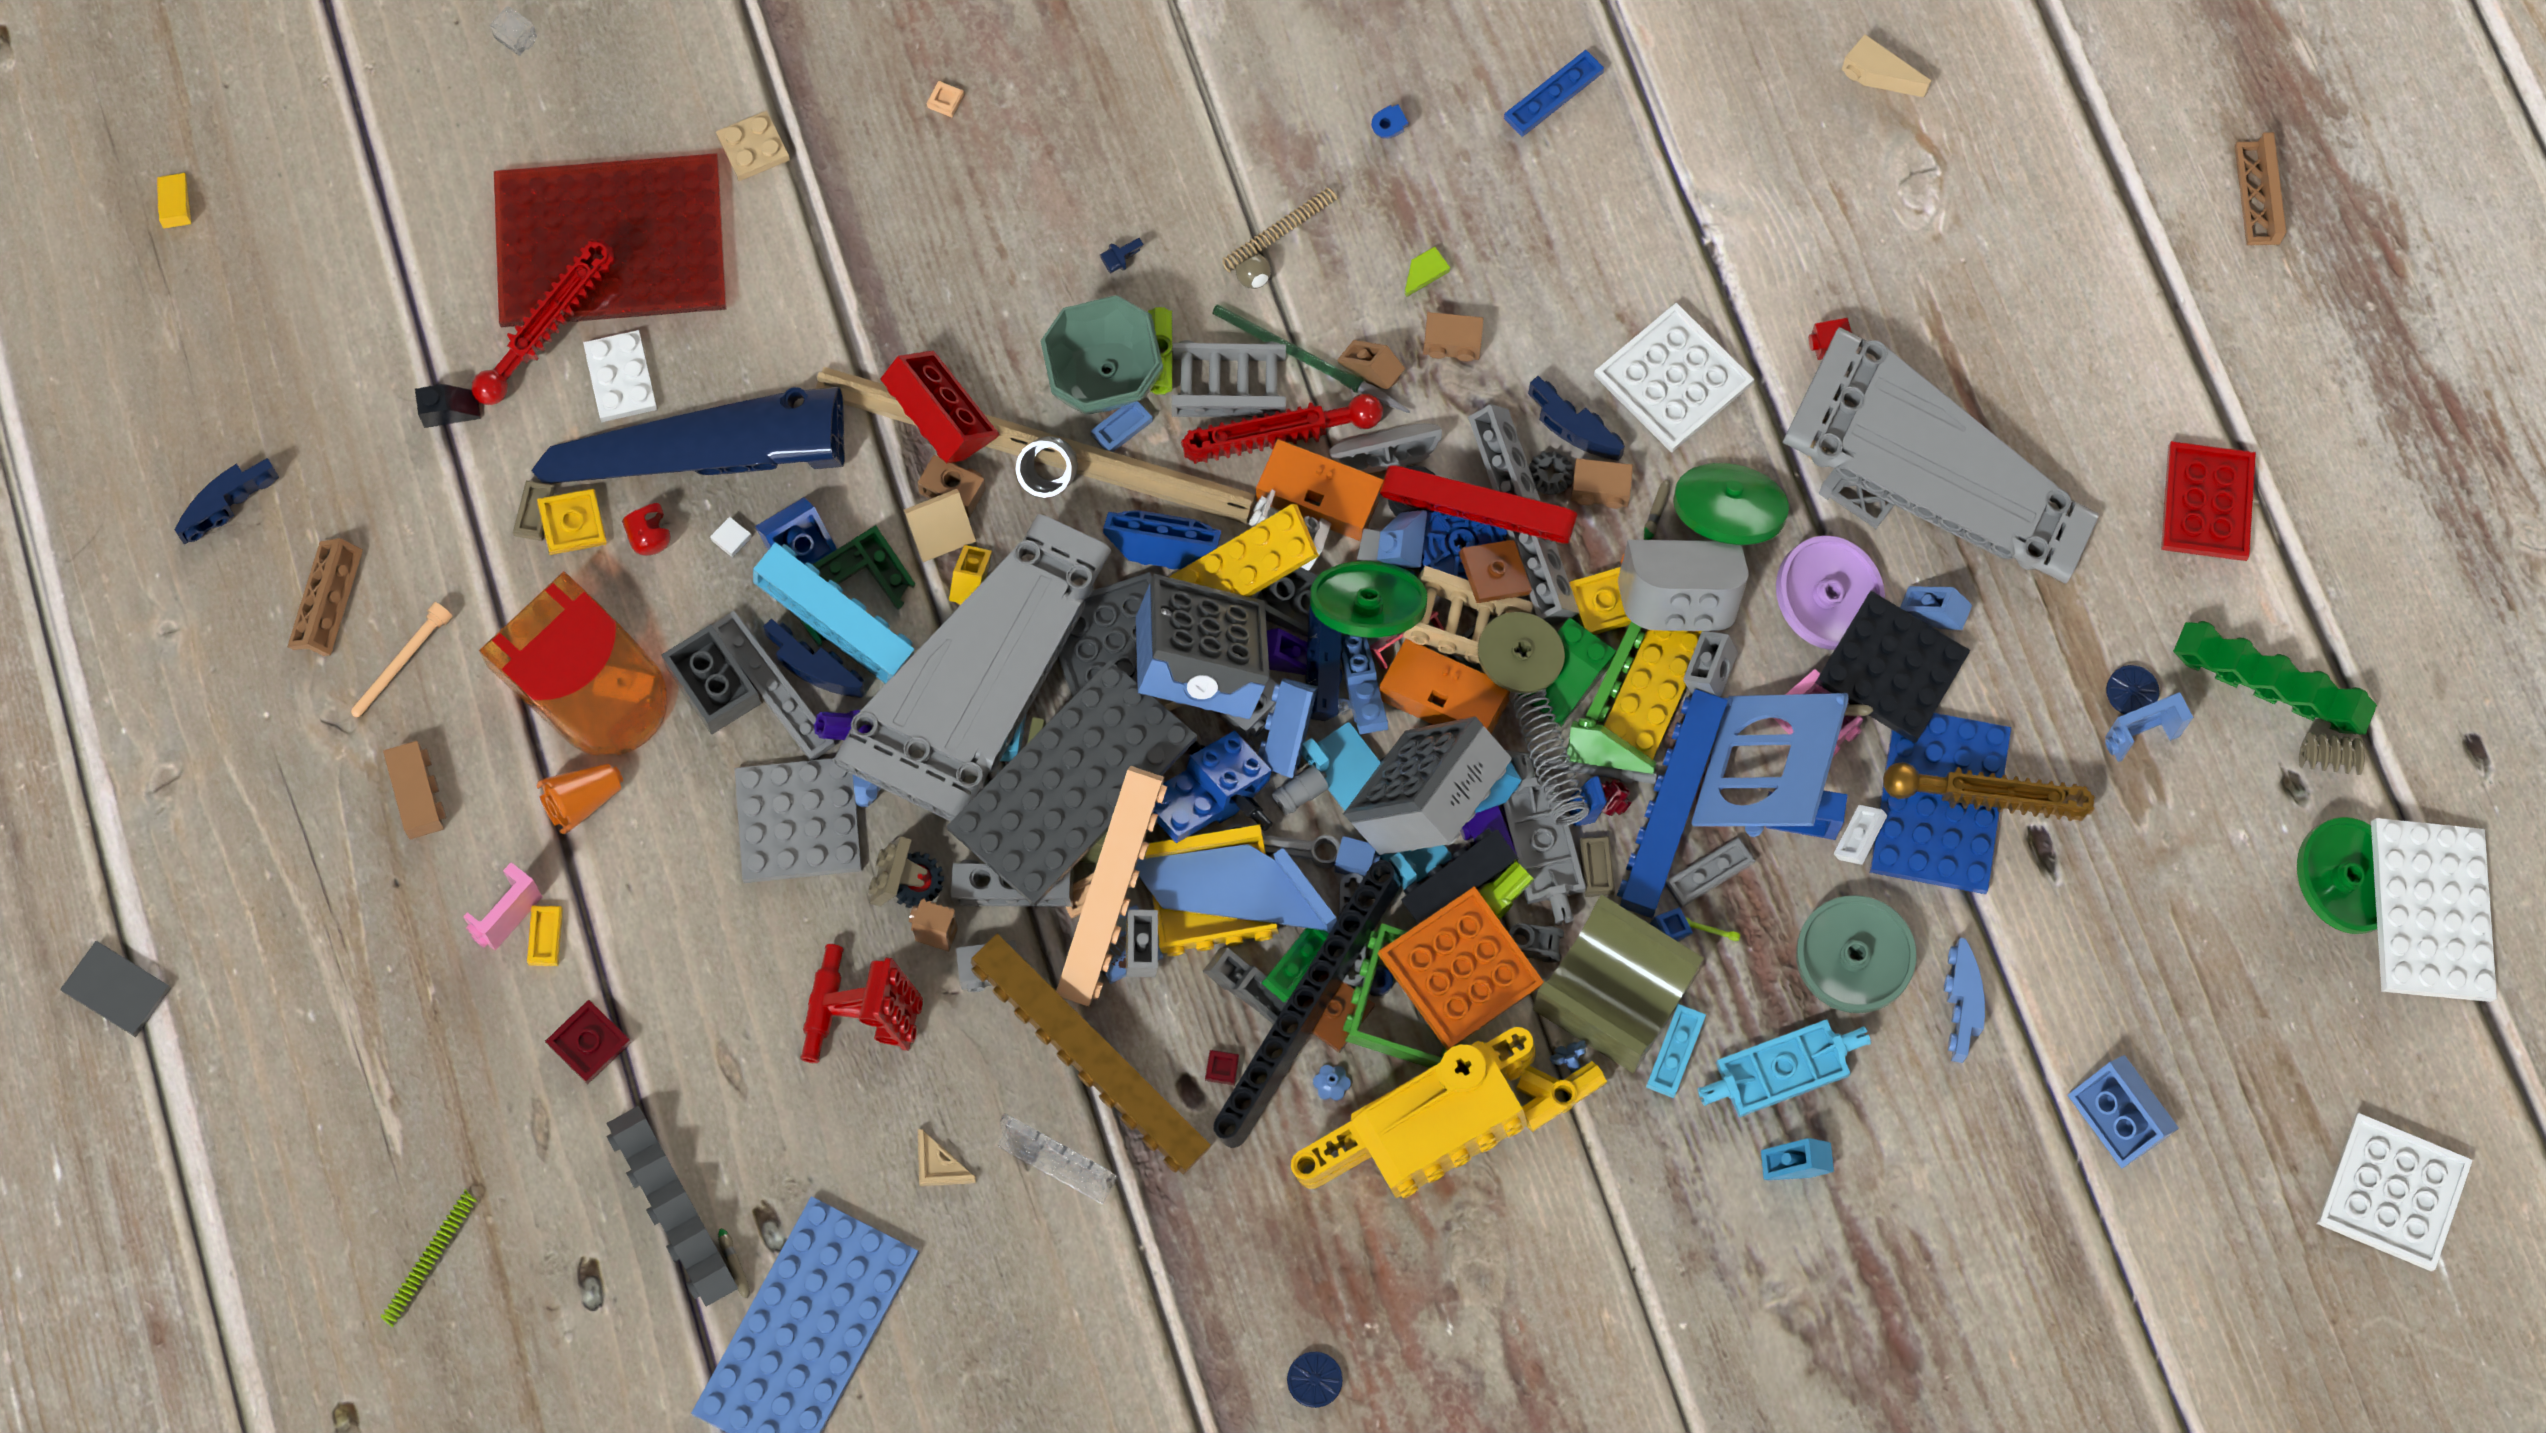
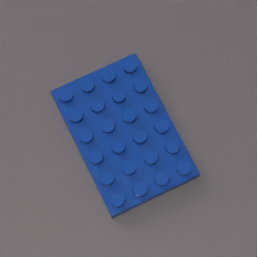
M1934 713L1916 743L1891 729L1885 771L1895 763L1905 762L1913 765L1918 773L1922 775L1946 777L1949 772L1954 773L1957 767H1959L1962 774H1966L1968 770H1971L1973 775L1983 772L1985 777H1989L1991 773H1995L1996 778H2001L2005 775L2011 727ZM1883 784L1879 809H1882L1887 814V818L1874 841L1870 873L1986 895L1989 888L1999 817L1997 807H1992L1990 811H1987L1985 806L1975 809L1974 804H1969L1965 809L1962 803H1957L1954 808H1951L1949 801H1942L1941 794L1916 792L1909 798L1897 799L1889 795Z

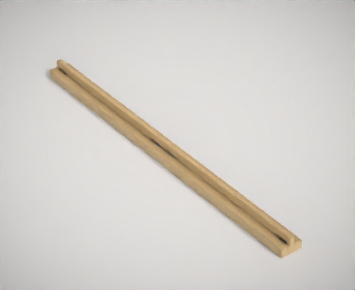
M823 367L822 372L818 373V382L815 389L830 388L831 386L825 385L826 383L839 386L842 391L844 405L916 426L912 419L904 413L898 401L889 394L884 384L827 367ZM984 414L1000 434L995 440L987 444L986 447L1019 456L1026 446L1038 438L1046 436L1061 438L1076 453L1078 462L1077 474L1247 524L1255 502V494ZM1013 438L1024 442H1028V444L1026 445L1023 443L1013 441ZM1047 447L1048 449L1055 450L1054 453L1041 449L1035 456L1034 461L1066 470V460L1055 448ZM1229 503L1243 506L1245 509L1229 505Z

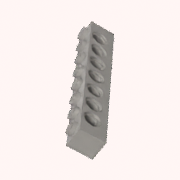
M1490 404L1470 415L1468 418L1493 490L1540 501L1509 409ZM1507 530L1510 540L1515 541L1532 589L1529 595L1536 615L1549 624L1558 625L1568 620L1569 617L1571 618L1579 614L1580 612L1555 541Z

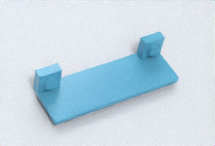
M1349 722L1318 743L1313 738H1310L1302 744L1303 758L1309 766L1314 765L1321 773L1323 771L1326 773L1327 777L1325 780L1329 787L1328 790L1344 811L1381 763ZM1445 845L1380 855L1381 860L1392 864L1404 890L1414 882H1421L1428 877L1427 873L1437 865L1442 863L1444 866L1452 860L1451 853Z

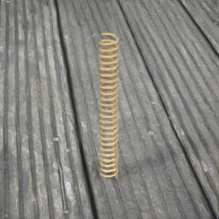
M1325 188V191L1316 194V197H1312V200H1307V203H1303V206H1299L1298 209H1294V212L1285 215V218H1281V221H1276V224H1272V227H1268L1267 230H1263V233L1254 236V240L1250 239L1249 242L1245 243V246L1241 245V248H1237L1236 252L1232 251V254H1228L1227 258L1223 257L1222 262L1227 272L1231 273V269L1227 267L1225 260L1235 270V265L1229 257L1233 259L1236 265L1239 262L1234 257V254L1237 255L1240 262L1244 261L1238 251L1242 253L1245 260L1249 257L1243 251V248L1246 249L1250 257L1253 256L1247 244L1251 247L1254 254H1258V252L1252 245V242L1262 252V248L1256 241V238L1262 247L1266 249L1265 242L1268 245H1271V242L1265 235V232L1271 241L1275 242L1274 236L1280 239L1279 234L1284 236L1283 230L1286 233H1289L1288 228L1293 230V226L1287 220V217L1290 218L1294 227H1298L1297 222L1302 224V220H1307L1305 215L1311 218L1309 211L1312 215H1315L1314 209L1320 212L1319 207L1324 209L1323 203L1325 206H1329L1328 201L1333 203V199H1338L1337 195L1332 189Z

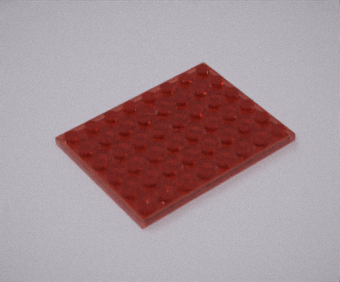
M717 153L494 171L498 310L501 328L514 327L516 325L523 326L525 324L523 318H530L532 316L530 309H537L539 307L538 299L544 301L546 299L544 292H551L554 289L552 283H559L561 281L559 274L566 275L568 272L566 266H573L575 264L573 257H580L582 255L580 249L584 248L589 240L599 241L600 239L604 240L609 246H612L615 264L611 266L609 273H601L603 280L601 282L596 280L593 283L595 290H587L588 298H581L579 300L581 307L574 306L572 309L574 315H567L564 318L566 322L727 310L719 159ZM594 254V255L592 256L593 259H596V258H597V259L601 260V259L603 258L602 254H601V255H596V254Z

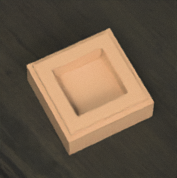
M938 81L927 101V108L952 118L964 96V91Z

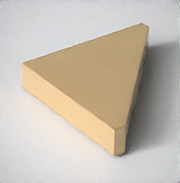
M918 1129L920 1186L976 1183L974 1175L927 1135L923 1129Z

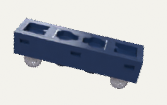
M1309 606L1306 684L1318 686L1311 719L1327 721L1338 714L1345 715L1351 709L1350 701L1347 698L1339 697V684L1342 680L1340 657L1343 653L1344 645L1341 641V632L1323 624L1315 616L1311 606Z

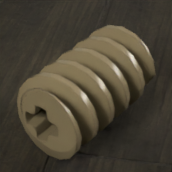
M2308 732L2300 747L2299 766L2303 768L2307 760L2309 761L2310 769L2314 770L2317 762H2321L2322 771H2326L2329 763H2331L2333 772H2338L2340 766L2344 765L2346 774H2349L2352 767L2355 766L2357 775H2361L2365 761L2363 742L2359 738H2355L2351 742L2349 737H2343L2339 741L2338 736L2335 735L2330 736L2328 739L2326 734H2319L2316 738L2314 733Z

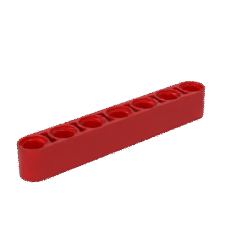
M1395 465L1388 466L1380 491L1381 496L1392 501L1559 543L1570 542L1578 516L1576 512L1565 507Z

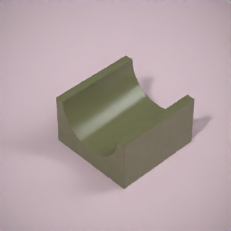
M1601 894L1571 949L1547 982L1544 981L1539 988L1533 1011L1579 1040H1584L1587 1045L1634 1074L1677 1008V1005L1694 982L1704 958Z

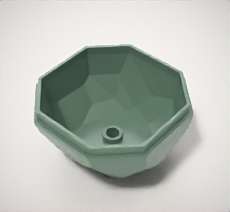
M1117 295L1063 308L1040 341L1051 393L1066 405L1085 415L1111 411L1146 398L1163 371V363L1152 315ZM1106 368L1112 369L1109 374H1104L1103 371Z

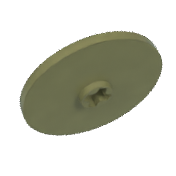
M1510 612L1496 617L1484 628L1478 642V658L1483 671L1495 684L1511 692L1526 694L1547 688L1557 679L1564 664L1565 653L1560 636L1548 622L1530 613ZM1517 648H1521L1522 652H1527L1525 657H1522L1520 653H1515Z

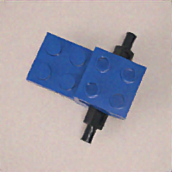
M1235 730L1207 747L1195 741L1188 748L1191 756L1187 769L1162 784L1167 786V790L1162 804L1157 802L1153 812L1158 815L1156 822L1175 843L1180 842L1215 820L1219 824L1237 814L1240 809L1247 817L1252 818L1260 825L1263 831H1266L1272 826L1273 822L1262 812L1263 809L1253 797L1269 781L1272 770Z

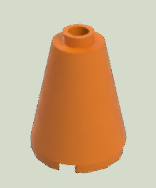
M603 764L543 778L537 782V789L543 787L544 794L539 796L541 803L554 826L561 824L563 828L560 832L566 834L619 792L623 777L616 766L612 768L609 764Z

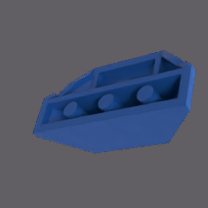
M1141 510L1123 511L1120 513L1108 512L1103 527L1104 535L1128 561L1138 562L1142 565L1163 566L1172 570L1183 569L1217 549L1221 537V530L1213 529L1196 519Z

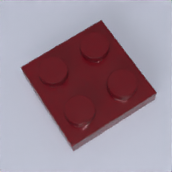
M589 999L545 1040V1043L587 1085L632 1043Z

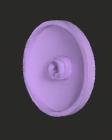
M1835 536L1813 537L1794 547L1783 559L1776 579L1777 600L1786 622L1802 639L1824 649L1835 650L1870 591L1885 598L1882 578L1871 558L1857 545Z

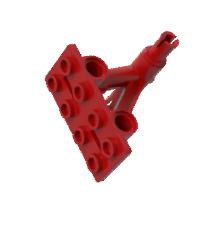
M826 944L821 969L815 972V981L809 997L808 1012L803 1025L806 1037L800 1059L808 1063H819L823 1039L827 1038L830 1033L833 1015L858 1018L859 1022L876 1027L874 1036L876 1041L900 1046L902 1050L909 1051L910 1044L915 1041L917 1035L916 1017L917 1014L921 1013L923 1007V998L896 962L892 958L886 957L885 961L876 960L871 962L866 987L839 992L842 979L839 968L844 949L839 945Z

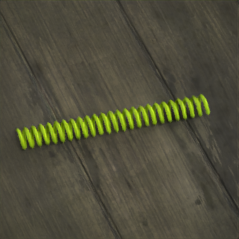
M466 1189L463 1190L465 1194L460 1195L461 1199L457 1200V1204L453 1205L455 1210H450L451 1215H446L448 1220H443L444 1225H440V1230L436 1231L438 1236H432L434 1241H429L430 1246H426L427 1251L422 1252L423 1256L419 1257L420 1262H415L417 1267H412L413 1272L408 1273L410 1278H405L407 1283H401L403 1288H398L399 1293H394L397 1299L392 1298L391 1302L393 1304H387L389 1309H384L385 1314L380 1315L391 1327H394V1325L389 1320L398 1322L391 1314L401 1317V1314L395 1309L402 1312L405 1311L399 1304L408 1306L403 1299L412 1301L405 1293L415 1296V1293L409 1288L418 1291V1288L413 1283L422 1285L415 1277L425 1280V1277L419 1272L429 1275V1272L421 1266L432 1270V1267L425 1261L435 1265L436 1262L429 1256L439 1259V1256L431 1250L443 1254L435 1245L446 1249V1246L440 1241L449 1244V1241L442 1235L452 1239L453 1236L446 1230L456 1233V1230L448 1224L460 1228L452 1219L463 1223V1220L456 1214L467 1218V1216L459 1209L470 1213V1210L463 1204L471 1208L474 1207L465 1198L477 1202Z

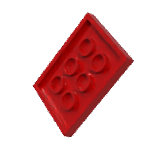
M2173 441L2169 443L2161 550L2241 561L2248 560L2250 554L2256 452Z

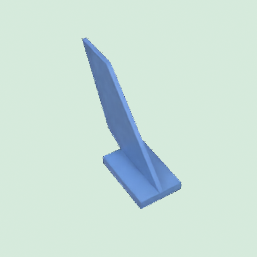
M1246 844L1145 858L1144 860L1138 859L1135 870L1140 871V879L1163 909L1324 930L1328 934L1337 922L1336 916L1284 848L1273 854L1275 860Z

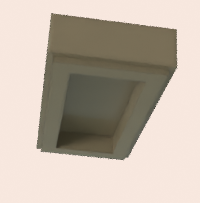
M526 480L513 529L515 537L538 541L543 540L544 531L537 499L554 496V485Z
M1610 837L1580 838L1582 874L1586 887L1585 897L1601 896V894L1604 896L1614 895L1615 886Z

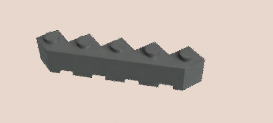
M639 1105L607 1122L606 1124L611 1134L606 1137L614 1152L621 1150L631 1168L626 1174L633 1187L637 1188L640 1186L651 1207L647 1208L646 1211L653 1224L660 1223L671 1244L667 1245L666 1248L673 1261L680 1260L687 1271L691 1281L687 1282L686 1285L693 1298L701 1297L704 1305L707 1307L737 1290L738 1287Z

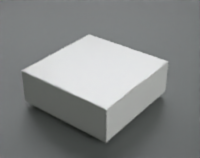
M729 517L710 538L711 541L733 558L752 536L751 533Z

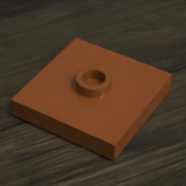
M1514 540L1464 547L1459 551L1476 603L1525 596L1531 593L1532 589Z
M1323 974L1318 982L1325 981L1329 974ZM1343 981L1311 1032L1339 1053L1348 1043L1345 1041L1347 1032L1343 1031L1347 1014L1353 1015L1355 1004L1351 1003L1354 989ZM1314 999L1306 1000L1302 1007H1309ZM1367 999L1361 1024L1375 1007V1003Z

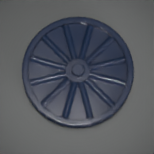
M2123 666L2117 669L2107 682L2106 693L2108 700L2122 714L2130 713L2157 702L2160 691L2156 678L2151 672L2140 666Z
M1308 1352L1296 1358L1291 1364L1287 1376L1288 1389L1293 1398L1300 1404L1311 1408L1324 1407L1333 1402L1339 1395L1343 1382L1342 1372L1338 1363L1331 1356L1322 1352Z

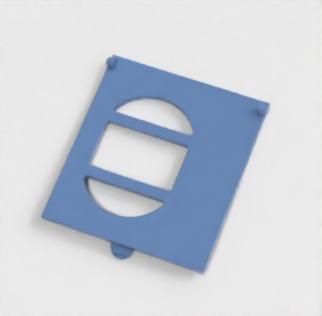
M1848 693L1753 695L1724 698L1728 702L1724 710L1691 824L1694 827L1745 826V831L1751 837L1760 835L1764 826H1814L1847 708ZM1766 718L1782 719L1788 722L1793 729L1792 734L1738 735L1748 725ZM1791 745L1781 777L1723 778L1733 746ZM1724 788H1777L1767 798L1751 805L1732 804L1726 801L1721 794V790Z

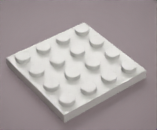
M1677 303L1672 305L1594 371V376L1671 453L1754 382V378Z
M2357 1113L2350 1128L2317 1224L2432 1272L2436 1269L2473 1160Z

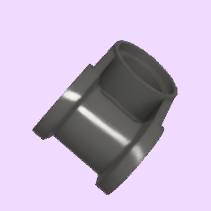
M1517 923L1510 928L1509 934L1512 938L1514 935H1522L1526 938L1527 944H1517L1526 958L1549 963L1561 961L1559 946L1560 938L1564 937L1562 929Z

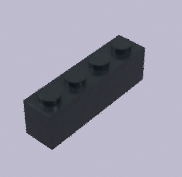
M1488 828L1475 838L1478 843L1469 850L1466 846L1462 847L1451 855L1453 861L1444 867L1442 863L1437 865L1427 873L1430 877L1421 885L1416 881L1403 891L1406 896L1401 900L1418 924L1474 886L1476 889H1479L1519 859L1498 829L1492 832Z

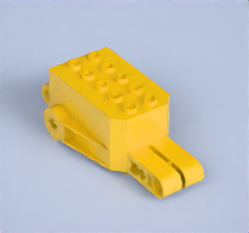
M1514 1027L1485 1044L1484 1042L1476 1041L1471 1045L1460 1044L1451 1047L1444 1054L1440 1063L1351 1114L1350 1122L1298 1151L1291 1160L1293 1174L1302 1186L1308 1189H1315L1372 1157L1395 1198L1402 1196L1404 1199L1417 1192L1418 1188L1428 1182L1437 1181L1454 1167L1463 1166L1478 1153H1484L1498 1144L1497 1142L1504 1138L1518 1134L1528 1124L1523 1108L1505 1079L1509 1078L1512 1081L1519 1078L1526 1072L1524 1068L1533 1063L1536 1057V1049L1531 1033L1522 1027ZM1520 1044V1046H1521L1522 1048H1524V1049H1523V1050H1519V1049H1518L1517 1047H1515V1046H1517V1045ZM1344 1145H1345L1346 1149L1348 1150V1151H1346V1152H1344V1150H1343V1148H1342V1146H1344ZM1337 1150L1339 1156L1334 1158L1332 1152ZM1315 1165L1311 1173L1303 1174L1305 1167Z

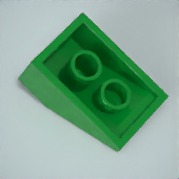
M1570 617L1557 632L1562 640L1565 653L1562 670L1557 679L1545 688L1547 692L1545 697L1550 700L1548 706L1553 708L1551 714H1554L1556 717L1554 722L1558 723L1560 727L1564 725L1609 669L1616 654V650ZM1537 692L1528 694V695L1524 696L1523 698H1526V697H1528V696H1531V695H1533V694H1535V693H1537ZM1540 700L1530 705L1534 708L1542 706L1547 700ZM1543 708L1539 711L1545 714L1550 710V708Z

